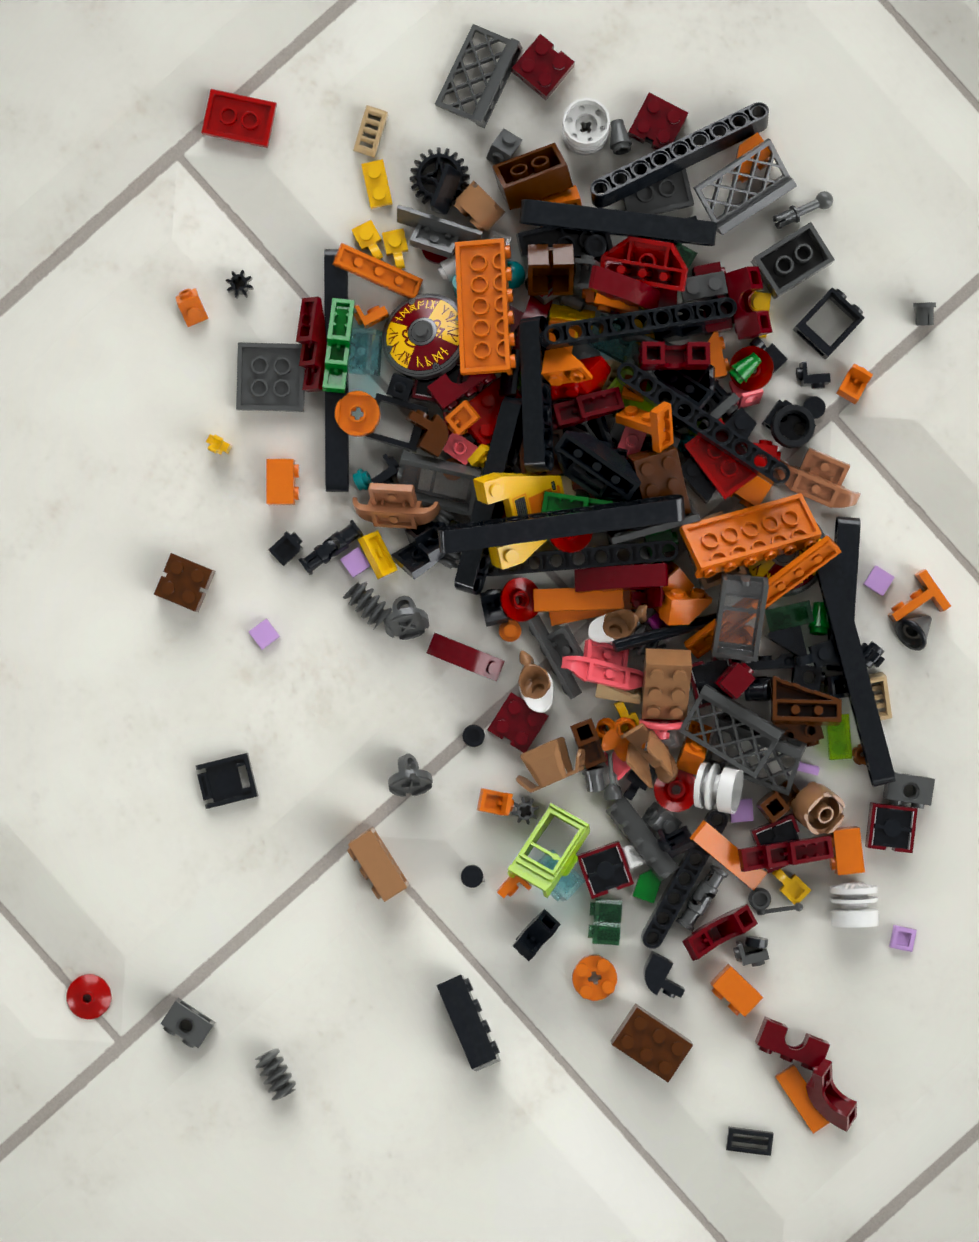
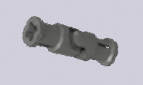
M713 864L710 866L711 870L705 880H701L687 902V908L684 913L676 920L692 932L699 916H703L712 899L717 894V888L724 877H728L726 872Z

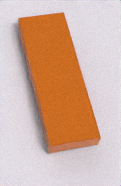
M794 1064L775 1076L813 1134L830 1123L811 1103L806 1091L807 1083Z

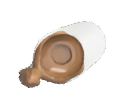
M647 605L638 606L636 612L618 609L596 618L589 625V638L595 642L612 645L613 640L632 636L636 631V627L647 621Z
M522 650L520 651L519 660L524 667L518 680L520 693L531 710L544 713L551 707L553 702L554 688L551 676L545 669L535 665L532 656Z

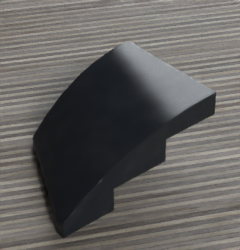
M431 521L418 526L417 529H405L410 544L391 555L393 561L414 580L432 568L445 556L446 553L439 551L437 528L446 526L445 522Z

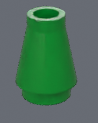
M752 352L749 356L733 364L728 373L741 385L743 382H747L762 361Z
M824 602L813 603L808 624L809 634L824 636L830 630Z

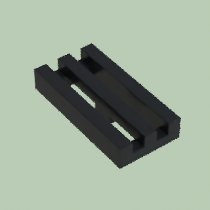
M728 1126L726 1150L771 1156L774 1133ZM733 1133L766 1137L768 1140L733 1136ZM732 1141L765 1145L767 1149L732 1145Z

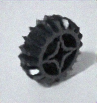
M438 147L436 150L437 154H433V151L429 149V157L421 153L422 162L419 160L414 161L418 168H411L410 170L412 174H415V176L410 177V182L415 183L411 186L412 191L419 190L415 194L416 198L424 195L422 199L423 204H426L428 200H432L434 194L427 191L422 182H427V184L437 187L438 169L440 168L442 174L444 169L443 162L450 164L462 174L453 197L454 201L458 197L457 194L460 195L464 191L461 188L466 189L469 186L464 181L469 180L470 175L463 174L468 171V166H461L464 163L463 158L456 161L458 153L454 152L449 156L450 150L446 148L445 153L441 154V148ZM436 162L433 172L422 175L427 166Z

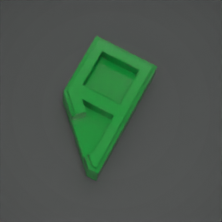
M651 869L639 874L632 896L654 904L661 882Z

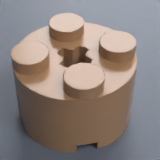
M475 181L455 199L456 203L454 206L465 217L470 215L472 217L470 222L482 232L484 230L488 231L505 213Z
M816 782L808 783L797 794L796 798L792 800L790 805L795 819L815 835L832 833L841 825L844 819V801L828 787Z

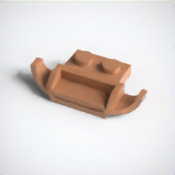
M810 447L800 467L792 466L780 459L790 470V477L785 485L791 491L797 494L802 493L804 497L830 508H845L856 505L861 493L850 491L842 486L850 464ZM780 469L775 470L780 479L783 480L785 478L784 472Z
M370 483L368 488L370 495L368 505L360 504L357 497H353L352 501L356 513L362 519L372 522L374 527L417 529L418 526L431 522L441 510L439 502H434L430 507L423 508L422 501H417L414 485Z

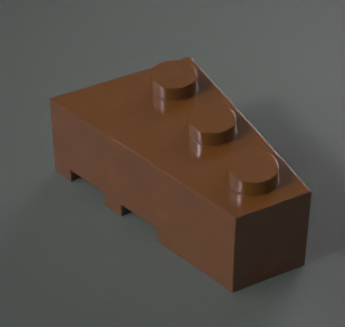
M773 675L771 679L772 724L839 726L841 724L842 699L805 688Z

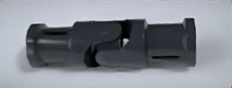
M351 520L347 527L340 532L336 531L322 545H317L312 553L298 560L309 575H312L313 570L323 563L327 564L331 557H335L346 550L351 542L358 537H363L364 534L355 522ZM332 540H338V541H339V543H340V548H339V549H338V546H337Z

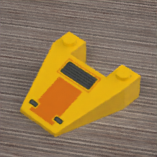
M493 472L473 479L477 500L487 505L503 500L506 517L541 513L545 491L564 494L560 475ZM547 540L489 547L491 563L502 570L522 564Z

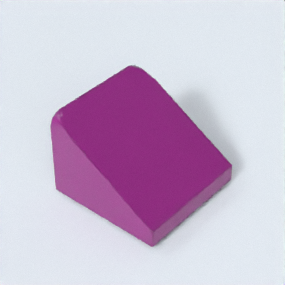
M657 612L646 621L652 630L668 626L659 618Z

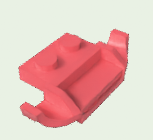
M588 639L585 641L583 656L562 657L561 668L570 670L584 682L597 683L624 691L642 687L643 672L627 667L629 649L615 652L611 644L599 643Z

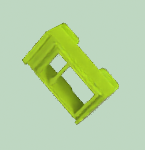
M550 803L547 811L515 860L508 867V876L514 878L517 875L541 889L543 895L548 898L560 878L568 876L577 863L578 857L576 853L590 833L589 824ZM554 816L578 829V832L561 858L557 853L553 854L536 844ZM533 847L551 856L553 860H558L553 870L528 857Z

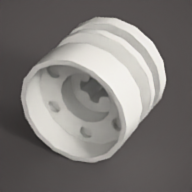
M583 98L574 101L568 106L564 112L562 124L563 140L567 147L574 153L585 156L595 154L604 147L608 139L610 118L609 112L602 103L595 99ZM582 128L585 130L589 128V133L587 131L582 132Z
M703 761L700 764L694 783L693 799L695 807L704 808L705 806L706 809L712 810L716 803L719 812L735 814L742 796L743 771L737 767L726 765L721 773L719 764L714 763L711 765L710 762Z
M849 882L831 886L830 893L840 894V897L830 898V902L841 904V908L831 910V926L859 928L879 925L878 909L868 907L869 903L877 902L878 897L867 896V894L878 892L877 886L868 885L863 882Z

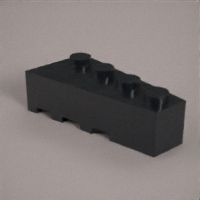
M541 227L516 234L521 257H528V245L548 244V247H553V244H573L574 257L588 255L584 249V242L593 234H599L605 238L607 242L605 252L613 248L609 234Z
M742 407L725 423L726 426L748 439L757 424ZM690 457L681 465L684 482L706 504L716 489L694 459Z
M458 975L438 984L437 988L471 1069L477 1072L501 1061L498 1055L500 1053L495 1040L492 1041L489 1035L491 1032L489 1024L480 1015L482 1011L478 999H473L470 992L474 989L469 978L465 979L463 975Z

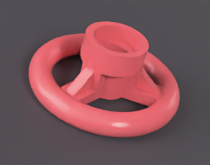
M639 720V724L643 723L647 729H652L661 740L669 739L670 731L668 730L680 729L683 723L681 720Z

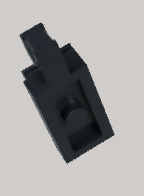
M781 653L775 660H772V655L758 656L759 661L745 663L752 670L794 668V654Z

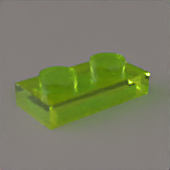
M842 714V722L839 726H826L829 760L852 759L849 714Z

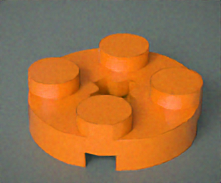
M363 391L347 393L346 396L338 401L335 408V420L339 427L348 435L362 437L374 432L381 417L377 401ZM357 408H361V412L364 413L363 417H360L359 420L352 416V412H355Z
M589 955L582 958L575 966L572 973V981L575 990L583 998L598 1001L605 999L614 992L617 983V973L614 965L600 955ZM592 972L601 975V979L596 984L588 980V977L592 976Z

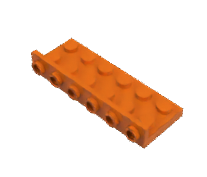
M504 238L455 242L461 375L507 372L508 375H513L512 368H516V356L512 354L511 346H515V334L511 332L510 324H514L513 310L510 311L509 303L513 302V291L509 289L508 281H512V269L508 267L507 259H511V247L506 245Z
M802 493L681 526L679 530L697 567L695 572L697 579L701 577L710 578L716 573L723 571L731 572L737 567L744 565L749 567L761 560L770 561L779 555H791L800 549L805 548V550H808L819 541L822 535Z

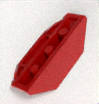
M629 236L601 256L600 267L634 278L652 287L682 292L685 290L688 268L674 243Z
M602 356L579 359L592 374V380L566 383L560 386L553 385L551 386V400L574 399L577 396L601 391L611 372V367Z

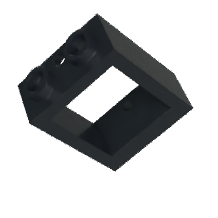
M833 287L793 328L824 359H827L865 318L862 315L863 311L857 305H851L846 300V295L841 290H835ZM828 299L853 320L851 325L831 346L806 324Z
M376 393L374 398L379 407L381 402H385L413 411L418 409L427 415L429 412L428 407ZM414 425L409 443L376 433L367 434L364 437L417 453L418 447L416 445L422 436L423 430Z

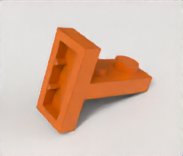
M664 401L650 410V412L629 405L615 415L616 423L652 435V449L655 452L661 453L674 443L671 403Z
M926 569L915 574L924 590L922 591L919 588L909 595L911 598L906 603L900 601L891 608L893 612L888 614L892 622L899 621L929 599L933 601L940 612L951 607Z

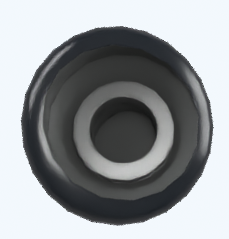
M931 616L902 618L897 621L895 631L899 640L911 650L920 651L924 649L927 644V636L932 621Z

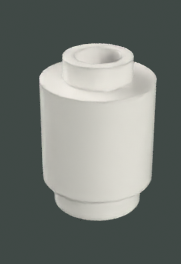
M455 255L452 256V259L448 258L440 262L441 267L438 268V271L443 281L448 279L450 283L456 275Z

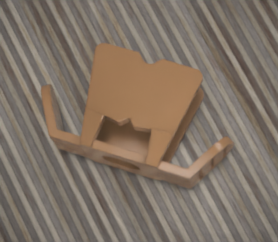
M641 723L620 736L621 739L626 737L629 741L626 757L627 765L649 788L653 787L649 763L655 769L660 781L670 783L675 780L678 774L675 759L670 754L668 746L658 738L652 729L649 731ZM645 742H648L647 751L642 749V745Z
M559 737L520 755L522 761L539 786H536L530 780L520 775L517 776L516 781L532 793L584 770L585 750L579 748L574 771L564 737Z

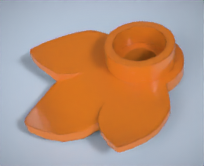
M628 717L619 718L615 722L614 727L605 732L601 743L602 750L609 751L614 749L617 757L625 762L629 741L626 737L621 739L620 736L636 727L635 722ZM627 724L628 729L622 732L621 726ZM646 742L642 745V749H645Z

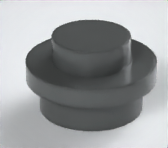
M756 888L750 892L748 900L754 909L764 910L771 903V895L764 888Z

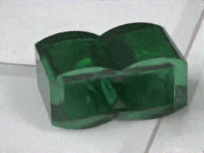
M597 897L595 902H590V916H594L593 925L589 924L588 938H592V944L619 946L622 899Z

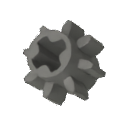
M521 797L522 802L520 804L514 802L517 811H513L512 815L518 814L517 822L520 823L523 819L529 825L531 817L534 819L538 818L534 811L538 810L539 806H532L533 798L529 802H525L524 797ZM529 805L531 814L522 816L520 807Z

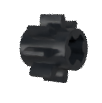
M244 270L237 275L232 271L233 277L231 280L226 279V282L231 285L227 289L228 293L234 291L236 299H238L239 294H243L247 298L246 292L254 289L248 283L252 281V277L248 276L245 278ZM242 280L245 285L240 286L238 289L235 283H239Z
M872 641L869 645L866 643L861 645L866 667L869 669L873 665L879 667L885 660L882 657L885 651Z

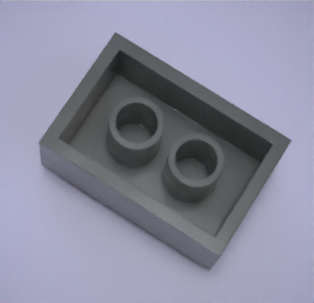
M812 222L755 256L751 263L753 266H759L762 281L772 297L776 299L831 265L835 259Z

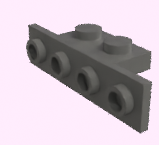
M401 205L397 207V222L415 228L410 238V246L452 259L455 252V242L482 240L483 232L473 227L460 225L454 221L435 217L432 214H426L410 207Z
M539 615L528 620L529 630L538 640L543 655L547 656L552 672L561 681L564 693L570 699L575 698L582 691L572 675L573 672L561 668L562 657L583 656L584 653L569 626L565 625L549 634Z

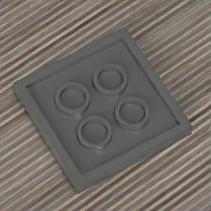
M238 342L236 410L304 412L305 391L302 390L305 368L299 366L302 344Z

